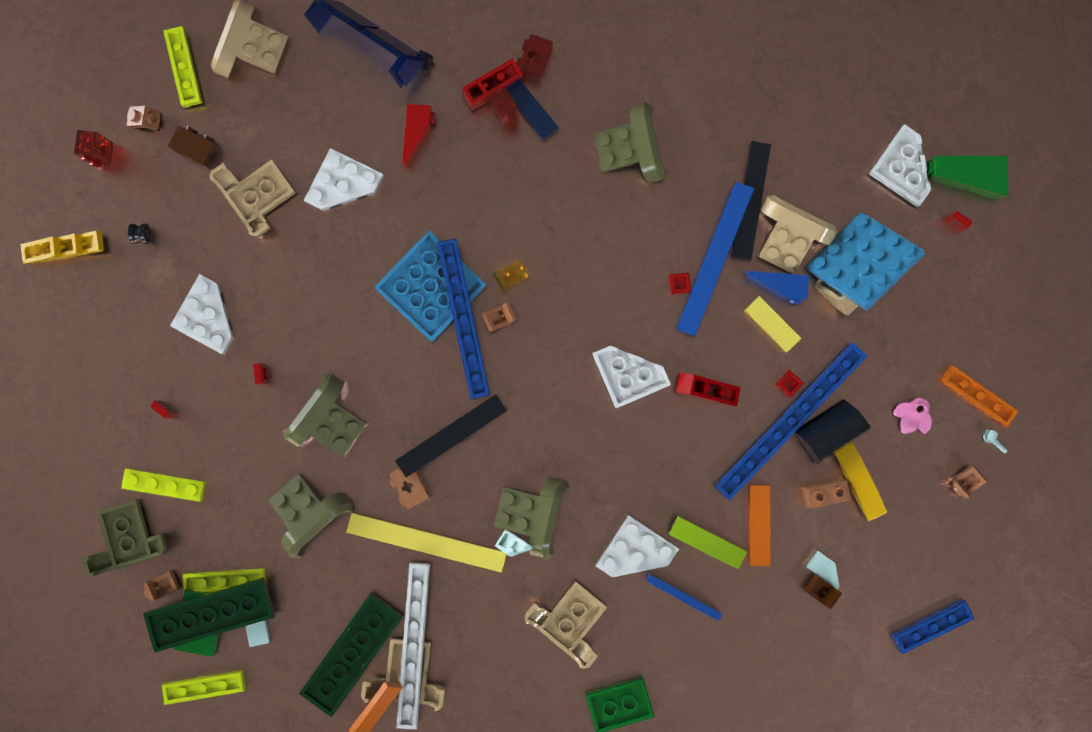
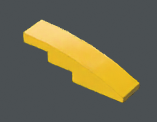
M101 231L70 234L62 237H48L21 244L23 264L60 260L104 251Z
M853 442L836 452L834 455L840 463L839 467L846 477L849 488L867 520L871 521L886 514L887 510Z

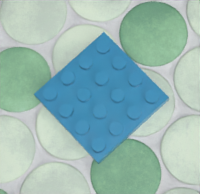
M861 212L834 238L830 245H827L806 265L807 271L865 311H868L925 253L917 245Z
M428 231L374 288L433 343L453 322V316L436 243L440 242V240ZM462 262L471 303L487 284Z

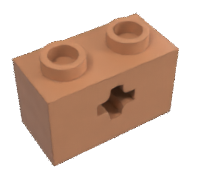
M400 468L389 474L391 476L389 482L393 489L397 488L400 494L398 499L403 507L406 506L407 510L431 498L418 470L407 478ZM406 481L408 484H413V487H411V491L409 489L405 490L404 486L407 485Z
M838 479L801 487L805 506L811 509L851 501L847 480Z

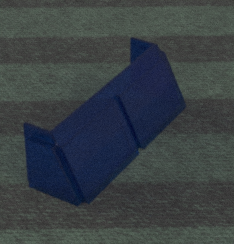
M314 0L304 13V16L318 33L331 16L334 15L398 57L389 69V72L400 88L410 83L425 62L422 59L423 55L385 30L379 29V26L340 1Z

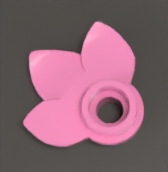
M923 398L913 399L910 403H900L893 411L895 416L901 418L900 430L903 434L912 433L917 428L923 434H926L932 425V418L929 415L930 405ZM919 405L923 406L921 411L916 410Z

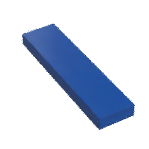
M648 572L646 576L648 583L713 619L720 620L722 613L719 610Z
M961 600L892 634V637L900 653L905 654L975 618L966 600Z

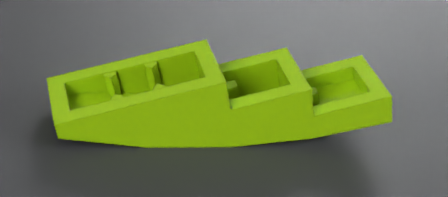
M677 516L669 532V535L738 570L747 554L746 550Z

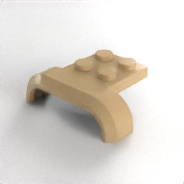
M236 0L231 8L210 66L214 73L228 78L235 58H238L274 74L288 36L251 20L255 5L246 0Z
M273 160L267 162L242 181H239L224 163L210 172V180L216 184L249 230V235L259 237L271 229L264 215L296 193Z
M775 194L768 195L763 201L760 211L777 222L758 256L795 274L813 240L826 245H830L838 233L836 224L828 223L780 199Z
M575 581L551 612L535 602L525 614V622L537 628L570 655L581 669L592 665L598 657V653L583 637L607 609V606Z
M391 637L386 678H368L363 681L361 698L365 703L371 701L384 682H400L402 638ZM424 641L419 704L432 706L435 708V711H438L444 703L445 688L441 685L427 682L431 642ZM399 693L393 700L394 702H398Z

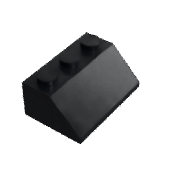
M843 399L801 426L795 434L818 465L866 434L871 429V426L859 410Z

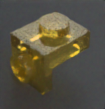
M520 259L493 273L502 291L522 283L528 277L527 269Z

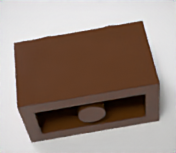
M178 125L168 147L210 168L220 149L214 144L215 140L207 135L203 137L197 135L198 131L189 126L183 128Z

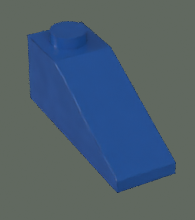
M748 271L745 273V278L780 299L788 300L789 304H801V302L808 299L809 275Z

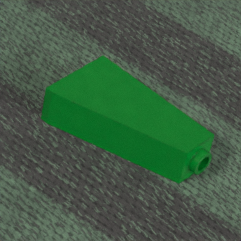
M934 156L927 163L928 171L926 172L929 174V180L993 199H1002L1008 196V156Z

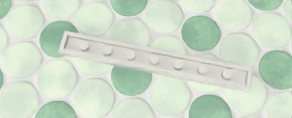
M409 563L400 684L403 688L399 692L396 728L417 730L430 575V564Z

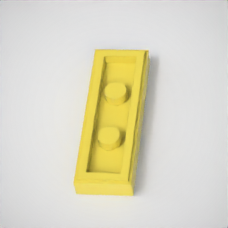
M760 296L744 310L786 353L801 339Z

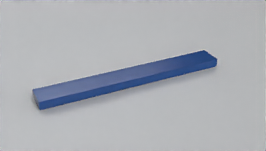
M735 182L677 330L696 337L754 192L753 187Z
M457 239L436 242L470 399L488 396L490 392Z

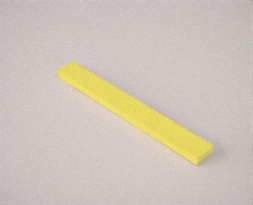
M353 512L351 513L346 532L501 573L506 554L501 550Z

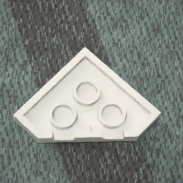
M904 124L869 174L918 208L930 193L931 186L926 173L928 170L925 155L922 152L921 135Z
M330 148L304 201L324 211L332 206L376 193L384 175Z
M199 274L170 326L224 355L234 336L229 326V318L220 293L221 289L218 283Z
M608 346L592 353L615 409L671 385L664 367L624 352L613 346Z
M628 515L595 566L611 577L669 566L679 548Z

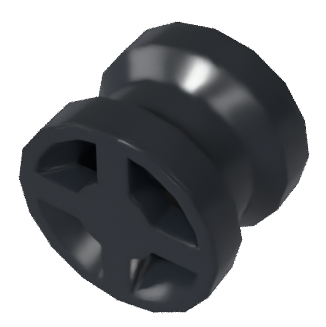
M416 49L414 60H411L410 66L419 72L428 73V66L433 61V56L425 51Z
M129 224L127 233L131 244H136L139 241L142 243L150 242L151 230L148 224H141L140 226Z

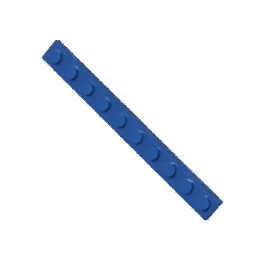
M850 343L717 482L715 487L728 500H731L866 359L867 355L855 343Z

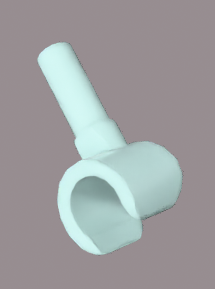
M987 429L983 439L994 444L1004 454L1007 453L1008 450L996 440L999 433Z

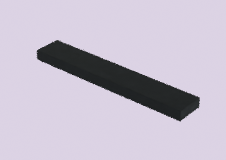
M751 141L744 185L753 187L754 192L734 239L731 258L752 260L771 144Z
M495 394L395 460V462L407 478L507 410Z

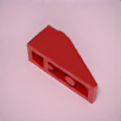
M512 58L462 87V96L471 111H474L523 77V74Z
M407 104L402 157L404 167L409 168L431 132L432 124H435L436 113L432 111L431 105Z
M686 373L679 374L676 393L736 407L741 387Z

